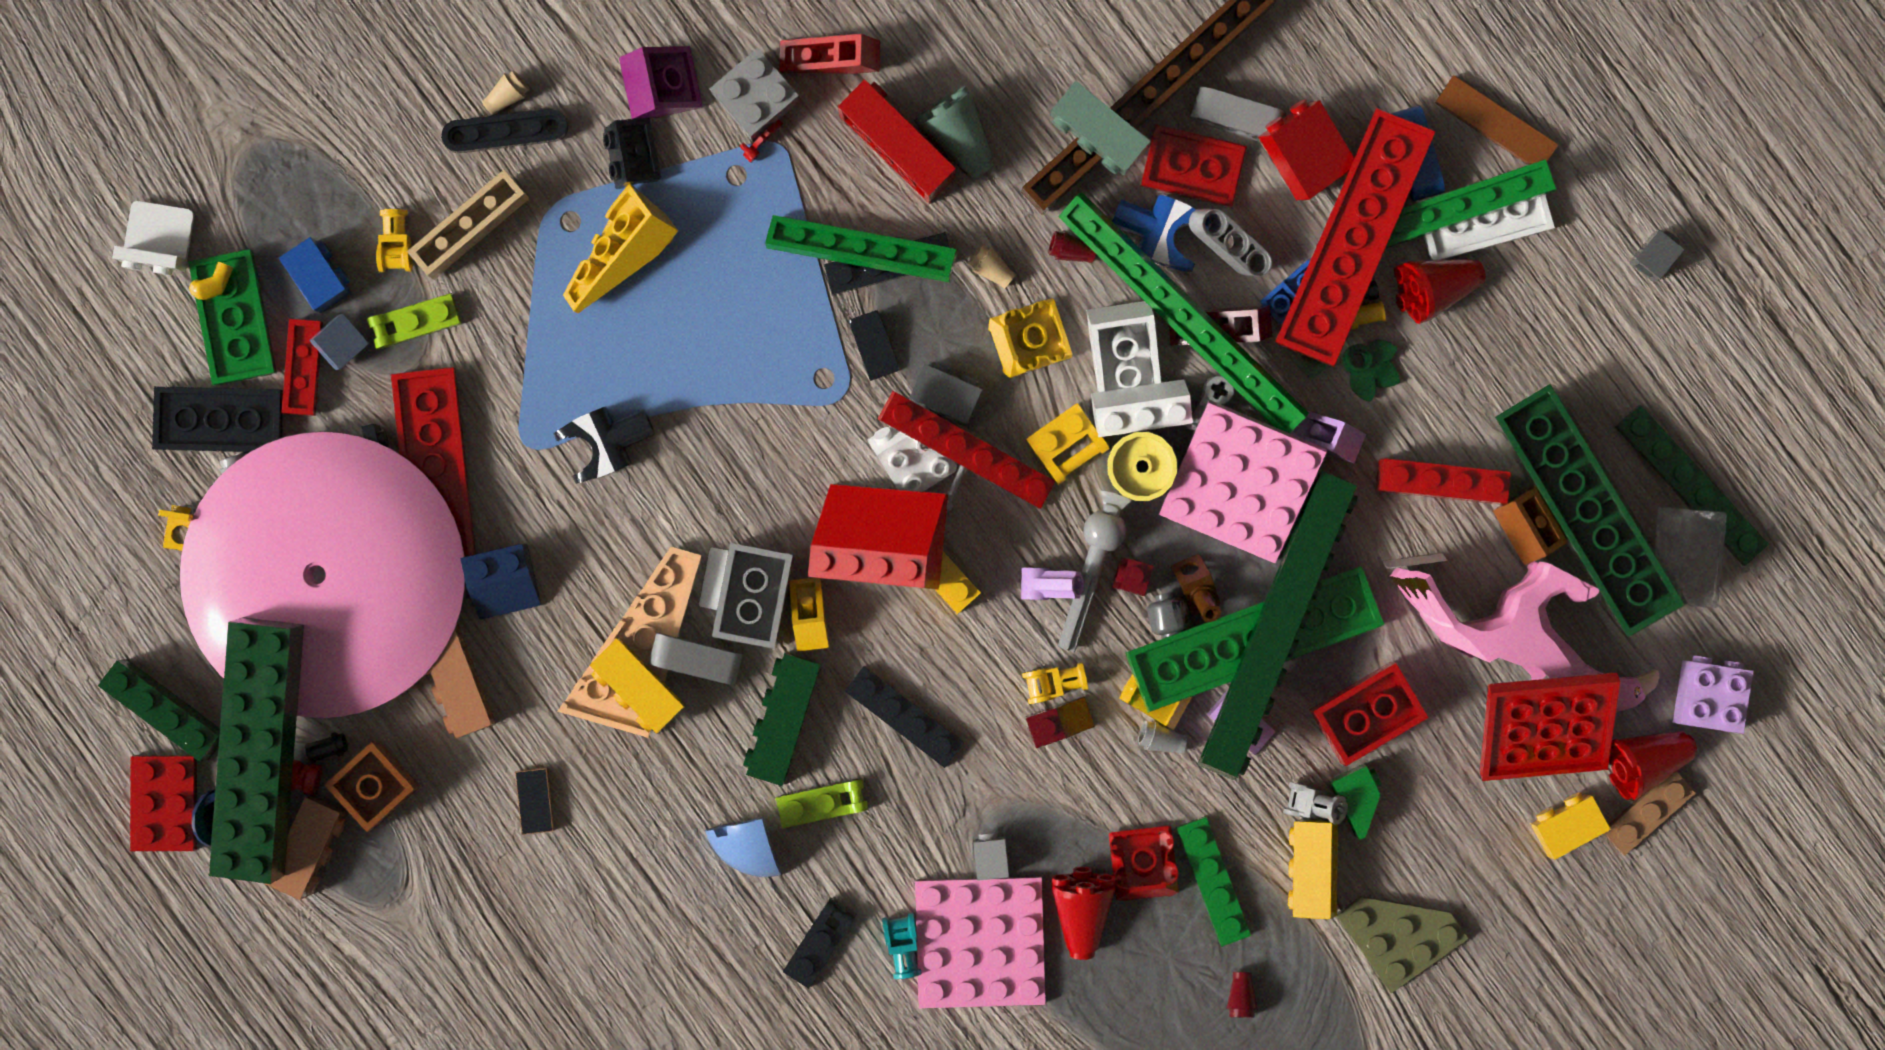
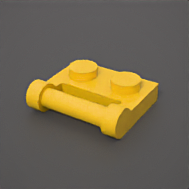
M1078 403L1026 439L1058 485L1066 480L1065 477L1092 457L1098 453L1104 454L1110 449L1103 437H1098L1096 428ZM1088 435L1092 443L1057 467L1052 459Z

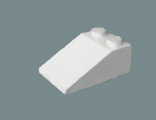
M1145 301L1086 310L1098 392L1161 383L1154 314L1152 308Z

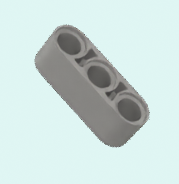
M1199 87L1190 118L1204 125L1260 141L1258 137L1267 131L1265 126L1278 117L1285 118L1286 112L1219 90Z
M1199 208L1191 214L1189 218L1191 231L1236 272L1253 277H1263L1269 273L1272 267L1270 254L1223 211ZM1210 216L1212 220V225L1207 230L1205 226V221L1207 217ZM1232 235L1234 244L1229 250L1227 243ZM1254 255L1256 262L1255 266L1251 269L1249 263Z
M656 633L648 664L735 685L743 654Z

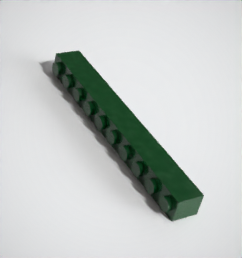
M1321 471L1316 476L1200 756L1198 766L1231 780L1238 778L1239 774H1245L1251 760L1247 756L1251 745H1257L1263 728L1258 727L1263 715L1268 717L1274 705L1275 699L1271 698L1274 687H1280L1287 672L1283 668L1287 657H1293L1299 641L1294 638L1299 628L1304 629L1311 612L1306 610L1310 599L1316 600L1323 583L1318 581L1322 570L1328 571L1334 558V554L1330 550L1334 541L1339 543L1346 528V525L1342 524L1346 513L1351 514L1358 497L1353 495L1357 487L1356 485L1324 471Z

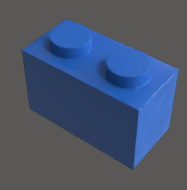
M309 237L280 256L279 259L312 309L322 313L352 293L347 286L350 283V279L340 266L338 268L334 267L330 261L333 254L325 242L322 240L318 243L317 240Z

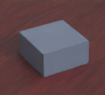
M343 314L337 315L309 340L335 370H340L369 344Z

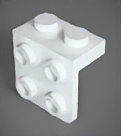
M134 201L130 208L124 247L114 246L112 258L121 261L122 267L141 271L142 266L153 267V273L172 276L173 271L185 273L195 218L194 212L184 208Z
M890 426L879 429L873 437L867 440L897 490L923 492L953 474L957 469L954 461Z

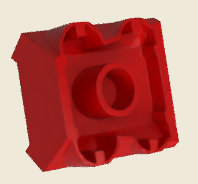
M1171 826L1109 833L1113 876L1116 877V900L1126 902L1128 900L1153 897H1170L1179 893L1178 869L1175 862Z

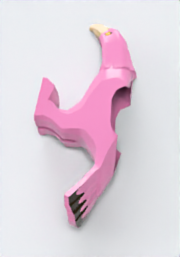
M1535 561L1529 563L1527 566L1528 572L1521 582L1502 591L1495 612L1492 615L1467 622H1460L1442 598L1431 575L1420 571L1396 568L1389 577L1408 601L1420 612V616L1440 640L1470 659L1476 656L1491 662L1500 658L1521 665L1531 675L1532 680L1543 679L1546 675L1549 678L1604 674L1586 665L1579 655L1551 627L1545 609L1553 596L1559 595L1561 598L1573 602H1586L1588 599L1597 596L1600 590L1549 563H1537ZM1652 669L1648 673L1633 677H1619L1620 688L1616 712L1637 707L1644 701L1645 696L1657 686L1659 670Z

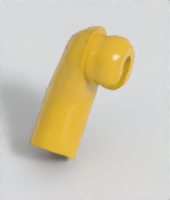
M218 262L212 277L203 280L196 279L191 282L189 287L190 293L201 300L221 295L226 288L233 267Z

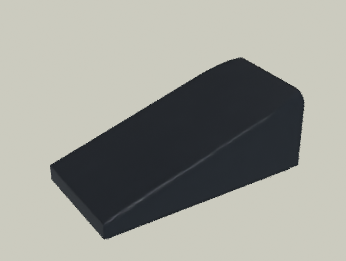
M878 310L848 320L870 381L900 371Z

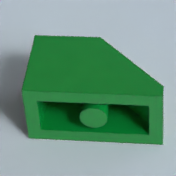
M1361 764L1328 780L1335 796L1340 795L1346 798L1348 804L1346 819L1355 837L1359 840L1367 835L1381 795L1377 788L1381 786V782L1374 768L1369 770L1366 765Z

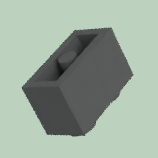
M933 362L931 366L924 364L909 400L967 426L982 393V389L977 387L979 382L963 374L960 379L948 374L949 368Z

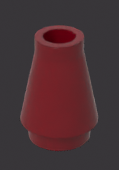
M1066 230L1053 233L1048 254L1054 256L1055 260L1093 263L1096 253L1079 237Z
M1233 972V980L1226 1009H1229V1017L1255 1018V1010H1258L1252 982V973Z

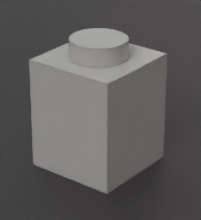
M998 832L979 834V839L973 840L977 881L1008 878L1005 838L998 837Z

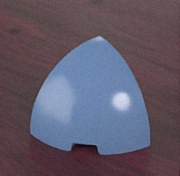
M764 816L737 824L733 822L705 830L707 838L716 854L732 868L757 877L782 875L776 850L773 851Z

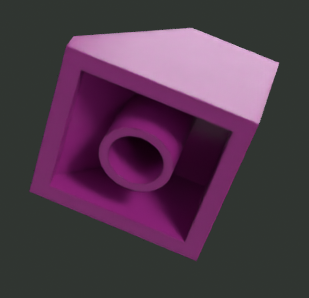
M690 46L641 47L619 57L632 119L658 118L703 107Z

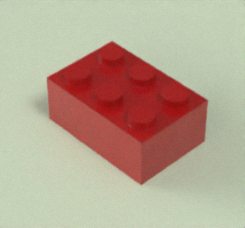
M1389 662L1309 709L1339 762L1344 766L1350 765L1429 718L1396 662Z

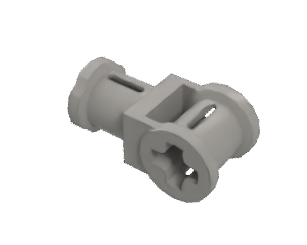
M1222 376L1207 379L1203 384L1202 394L1196 404L1197 407L1192 414L1193 423L1183 426L1195 432L1208 401L1212 400L1224 406L1233 396V386ZM1221 382L1223 384L1221 389L1225 391L1224 396L1214 398V391L1210 389L1211 385H1218Z
M1295 782L1289 783L1291 793L1288 807L1284 808L1283 813L1306 819L1322 820V818H1326L1333 824H1340L1346 817L1348 804L1345 797L1340 795L1330 797L1327 796L1326 791L1318 790L1316 787Z

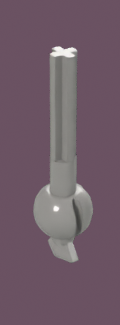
M1101 490L1104 504L1103 509L1090 515L1084 524L1083 533L1085 541L1090 545L1081 573L1084 579V591L1080 599L1072 600L1058 643V647L1064 650L1076 651L1108 551L1112 552L1119 548L1126 538L1127 528L1125 521L1119 516L1121 511L1132 500L1119 493Z

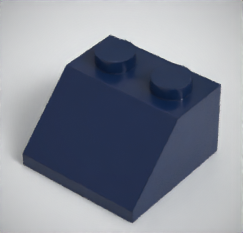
M518 544L460 558L467 590L479 620L542 606L528 544Z

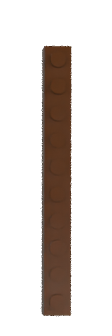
M1228 0L1115 102L1110 109L1137 130L1272 8L1277 0ZM1078 138L1072 141L1022 187L1021 193L1041 215L1045 214L1103 160L1096 152L1093 151L1092 154H1089L1077 144Z

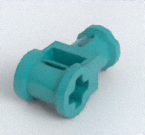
M909 913L908 917L888 920L887 917L882 918L886 946H888L889 955H893L896 972L893 973V979H906L921 975V969L917 968L915 951L918 950V938L914 913ZM903 954L906 956L907 967L904 965Z

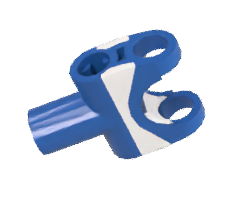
M1158 195L1152 211L1121 199L1112 222L1119 229L1141 237L1138 247L1155 264L1185 272L1193 271L1195 263L1184 258V255L1178 252L1173 239L1178 229L1189 226V218L1196 209L1164 195ZM1209 217L1205 221L1206 229H1209L1212 223Z

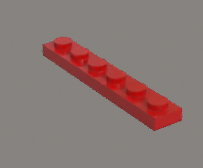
M892 391L878 417V420L1039 509L1042 508L1056 482Z

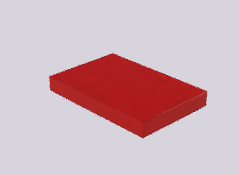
M1155 124L1140 186L1232 208L1247 146Z

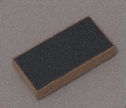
M548 768L516 771L515 777L522 835L555 831Z

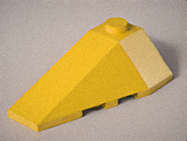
M631 184L627 185L610 206L605 215V218L609 219L601 236L595 234L591 242L594 244L588 260L580 262L563 294L572 310L576 313L583 311L657 257L672 242L678 232L670 218Z

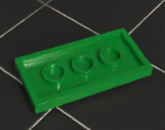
M248 249L188 261L192 281L212 277L218 262L233 267L226 288L221 295L207 300L195 297L212 385L217 386L277 374L253 250Z

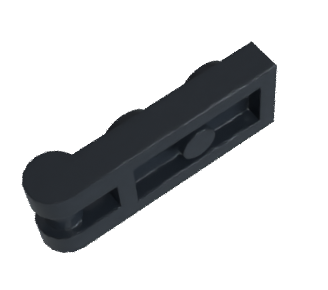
M832 897L829 898L783 970V973L808 989L857 915L850 909L846 911L838 906V901ZM829 916L840 921L836 929L826 923Z

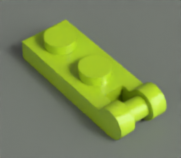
M451 293L367 319L369 328L374 330L376 339L373 341L376 350L462 324L453 294ZM394 323L397 333L388 335L385 325Z
M856 779L776 797L782 829L869 810L867 800H863L861 791L864 788L863 780ZM849 792L851 803L842 805L840 793Z

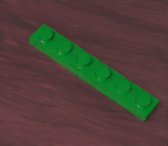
M1546 159L1404 207L1386 249L1555 192L1556 187Z
M775 215L772 216L765 241L767 249L949 283L957 257V250L954 248Z

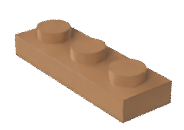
M1676 772L1633 802L1608 824L1611 830L1604 833V835L1625 856L1696 793Z

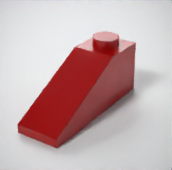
M864 34L781 40L779 72L825 74L880 72V40Z

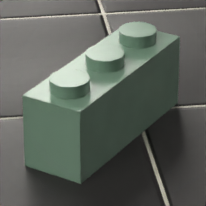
M1077 81L1071 85L1051 110L1050 116L1054 118L1052 121L1053 125L1065 134L1068 131L1078 138L1077 144L1087 153L1092 154L1094 151L1103 158L1101 163L1114 174H1117L1119 171L1125 175L1150 143V140Z

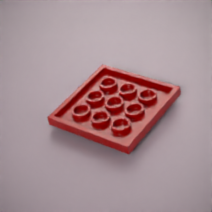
M1618 673L1488 684L1480 762L1482 781L1608 770L1620 688Z

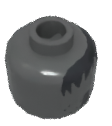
M1174 592L1156 595V602L1149 604L1147 607L1151 630L1155 635H1161V639L1183 632L1191 626L1187 601L1183 597H1174Z

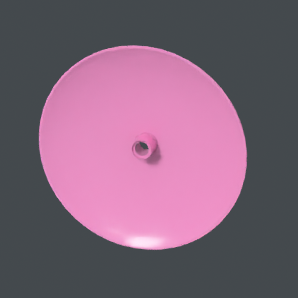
M333 432L302 433L272 441L249 452L230 466L209 488L193 515L184 540L180 568L181 596L185 615L199 648L223 678L229 621L245 617L304 624L297 716L314 718L343 717L376 708L396 698L420 680L438 660L456 628L462 609L465 577L460 558L464 557V550L458 527L446 501L428 477L408 459L384 445L359 436ZM318 566L323 567L326 572L325 580L320 584L313 578V572Z

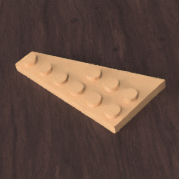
M670 547L592 662L616 638H621L665 683L669 670L648 664L656 633L679 637L702 555ZM590 666L557 711L647 738L651 734V731L648 733L636 721L639 715L631 707L625 710L614 699L613 696L616 692L608 684L603 687L592 677L591 673L594 670Z

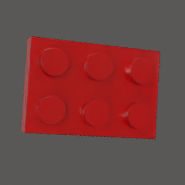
M130 756V851L197 850V838L192 829V811L197 803V760L194 757Z

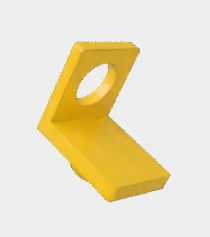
M172 505L171 511L159 509L158 516L168 517L163 548L183 551L184 544L175 542L173 531L181 525L189 528L194 515L190 514L191 508Z

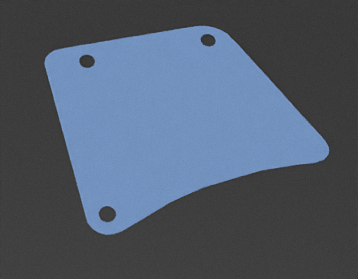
M764 142L757 149L760 155L752 163L743 156L744 151L738 147L660 169L662 179L658 182L631 184L670 218L678 232L672 242L657 257L580 313L572 310L563 294L580 262L588 260L594 247V244L591 242L595 234L601 236L609 219L605 218V215L610 206L627 186L623 189H616L613 182L573 193L557 201L548 210L539 227L518 427L520 439L526 447L535 450L549 449L578 438L567 437L556 442L553 433L573 420L607 406L614 422L642 409H645L648 417L698 406L737 403L825 406L839 401L845 395L849 388L850 373L818 258L767 249L765 245L773 215L807 221L789 153L783 146L776 142ZM733 165L742 166L747 172V179L740 186L731 185L726 179L727 170ZM567 211L576 212L581 218L580 227L574 232H567L560 225L561 216ZM821 368H827L834 374V383L827 389L818 388L813 380L815 372Z

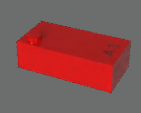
M864 79L838 105L840 118L930 204L956 178V168L884 99L887 94L876 82L870 85Z

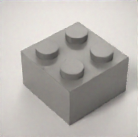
M758 47L709 88L713 97L752 142L773 123L780 120L800 103L799 95Z

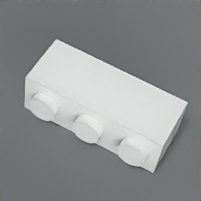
M1184 379L1091 393L1094 423L1098 437L1193 423L1190 393Z

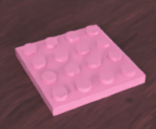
M1209 400L1179 466L1174 482L1162 504L1159 515L1276 563L1323 462L1327 449Z
M1008 877L977 881V878L915 880L918 938L917 963L918 969H921L922 973L918 976L919 1008L1045 1005L1042 877Z

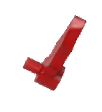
M780 120L773 123L750 147L743 142L739 146L744 151L743 156L750 163L756 160L760 155L757 149L783 123Z

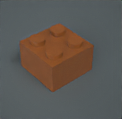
M379 740L367 745L324 785L366 832L374 830L421 787Z

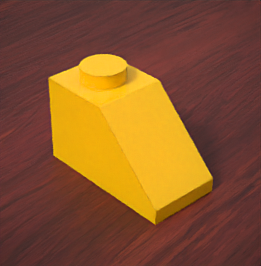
M813 577L790 580L792 624L797 652L829 648L821 578Z

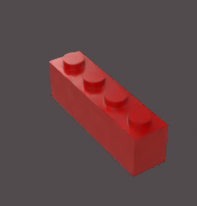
M1384 458L1378 460L1375 491L1501 505L1508 504L1511 472Z

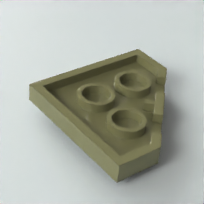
M1360 896L1337 912L1336 916L1390 993L1396 991L1469 939L1450 912Z

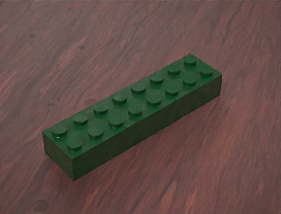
M1549 384L1495 417L1627 637L1635 635L1688 604L1556 385Z
M245 617L228 622L209 876L272 884L285 876L304 624Z

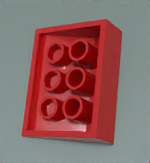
M830 484L811 543L808 577L939 590L948 494Z

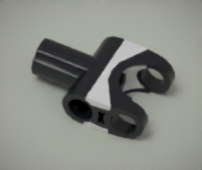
M607 406L573 420L557 430L553 435L556 442L567 437H580L591 446L592 459L590 463L583 468L582 472L572 476L575 484L606 476L631 465L632 463L625 448L655 435V431L645 409L613 422Z

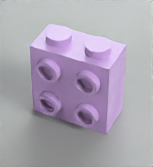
M1693 655L1692 661L1682 660L1673 723L1744 734L1753 671L1743 670L1744 663L1724 660V666L1712 665L1713 658Z

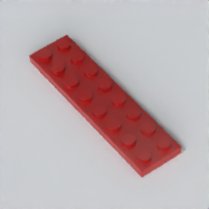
M1376 108L1275 341L1277 344L1330 366H1336L1436 131Z

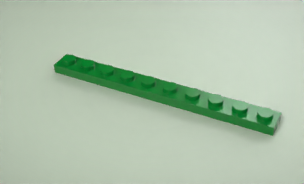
M1082 192L1058 216L1274 427L1291 433L1309 415V412Z

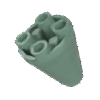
M967 85L951 94V97L949 94L941 97L933 103L934 108L931 112L927 109L913 119L918 128L963 171L967 174L970 173L973 178L979 177L994 166L991 160L993 155L974 97Z

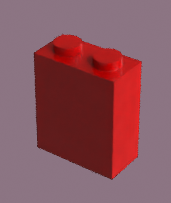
M1304 99L1294 104L1289 109L1291 113L1285 118L1278 117L1265 126L1267 131L1258 137L1296 201L1313 198L1347 173L1354 161L1352 153L1321 101L1307 102Z

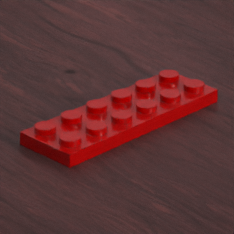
M456 368L391 374L399 454L420 469L436 486L446 501L461 536L464 557L476 555Z

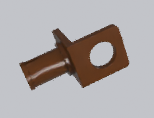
M1196 554L1171 565V569L1182 588L1191 615L1195 616L1201 613L1203 620L1206 622L1217 620L1221 615L1220 600L1212 576L1201 556ZM1195 565L1199 567L1194 574H1182L1184 568Z

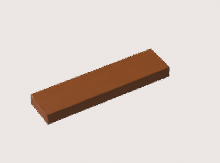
M1454 75L1435 101V104L1527 165L1545 159L1548 161L1558 146L1557 143Z

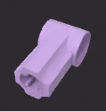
M1022 568L1021 599H1080L1084 591V579L1081 576V572L1068 570L1050 571V568Z

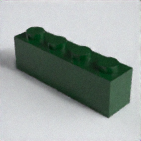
M784 653L782 659L776 658L771 674L776 677L773 689L767 687L762 706L767 707L764 719H757L752 735L758 737L754 749L748 748L743 766L748 768L746 775L776 785H784L822 664L788 653Z
M128 659L116 660L98 684V687L199 762L209 760L219 747L220 728Z

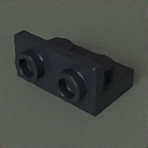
M650 118L615 120L605 128L603 144L609 153V175L611 180L614 181L616 189H623L628 184L658 182L662 179Z

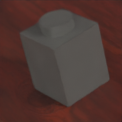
M1658 230L1651 234L1629 263L1650 281L1655 282L1663 277L1684 249L1678 245L1680 241L1675 235L1669 231L1662 232Z

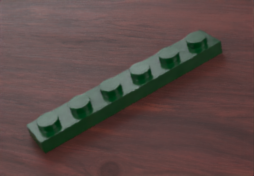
M1641 405L1633 409L1615 426L1743 566L1751 562L1769 545Z

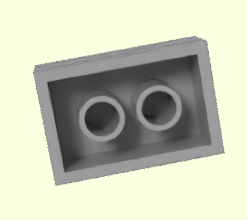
M730 543L712 637L776 649L795 555Z

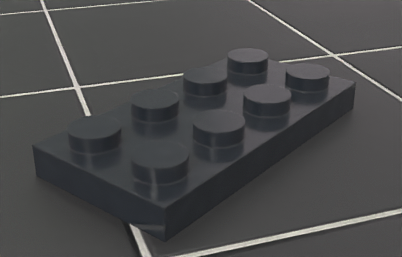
M154 386L152 450L251 452L267 443L281 439L283 390Z

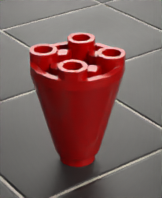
M1471 259L1409 261L1394 268V275L1399 294L1396 295V304L1401 312L1407 311L1417 324L1427 322L1485 283L1486 274L1484 267L1479 260L1472 261Z
M1083 866L1073 868V873L1052 876V892L1066 948L1070 951V957L1078 960H1088L1095 957V951L1098 950L1116 890L1115 876L1092 873L1091 868Z

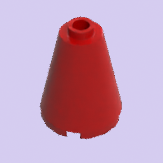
M1684 731L1614 739L1611 743L1609 763L1613 773L1608 775L1610 781L1624 799H1639L1693 761L1697 751L1696 742L1691 735H1687Z

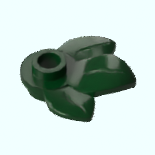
M1375 340L1367 346L1355 344L1345 350L1342 363L1345 370L1350 373V387L1359 398L1370 402L1374 398L1376 387L1386 388L1400 383L1399 374L1394 365L1389 361L1397 351V347L1386 340ZM1355 354L1362 356L1363 363L1361 366H1356L1352 362Z

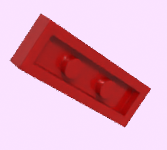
M289 319L282 400L283 414L316 416L321 353L309 340L323 328L322 321Z

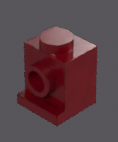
M1121 557L1112 587L1139 596H1145L1153 565Z

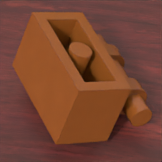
M1536 484L1530 487L1528 491L1508 500V504H1502L1493 510L1524 565L1548 556L1567 543L1568 537Z

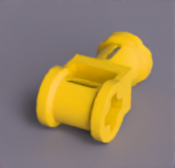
M380 210V216L383 217V235H378L376 250L378 271L385 272L386 269H405L406 272H411L413 269V258L407 252L412 247L411 237L405 234V217L408 216V210Z
M1083 662L1078 663L1076 667L1058 670V667H1047L1022 673V677L1027 680L1030 698L1027 699L1028 704L1056 699V697L1064 696L1063 692L1079 688H1082L1083 691L1088 690ZM1077 677V679L1063 682V679ZM1037 678H1039L1041 693L1038 690Z

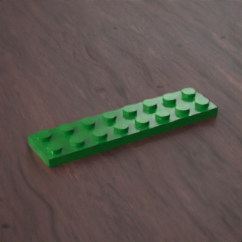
M1362 566L1320 581L1323 583L1316 600L1310 599L1306 609L1311 612L1304 629H1298L1294 638L1299 641L1293 657H1287L1285 662L1384 626ZM1264 602L1126 652V657L1147 712L1149 713L1230 683Z

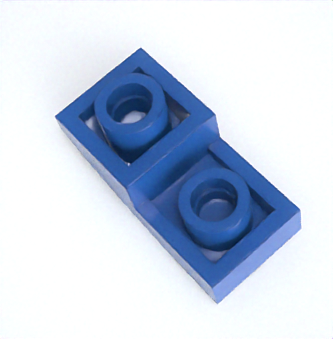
M1311 258L1260 301L1263 306L1270 305V313L1280 325L1284 323Z

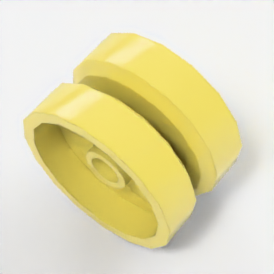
M1134 432L1122 437L1112 447L1107 460L1108 475L1112 485L1123 496L1135 501H1150L1162 496L1172 486L1177 474V458L1172 447L1162 437L1150 432ZM1144 460L1148 463V470L1140 473L1136 469V464L1138 461Z

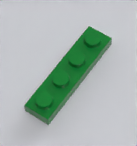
M1204 816L1176 827L1220 946L1223 947L1251 936L1207 817Z

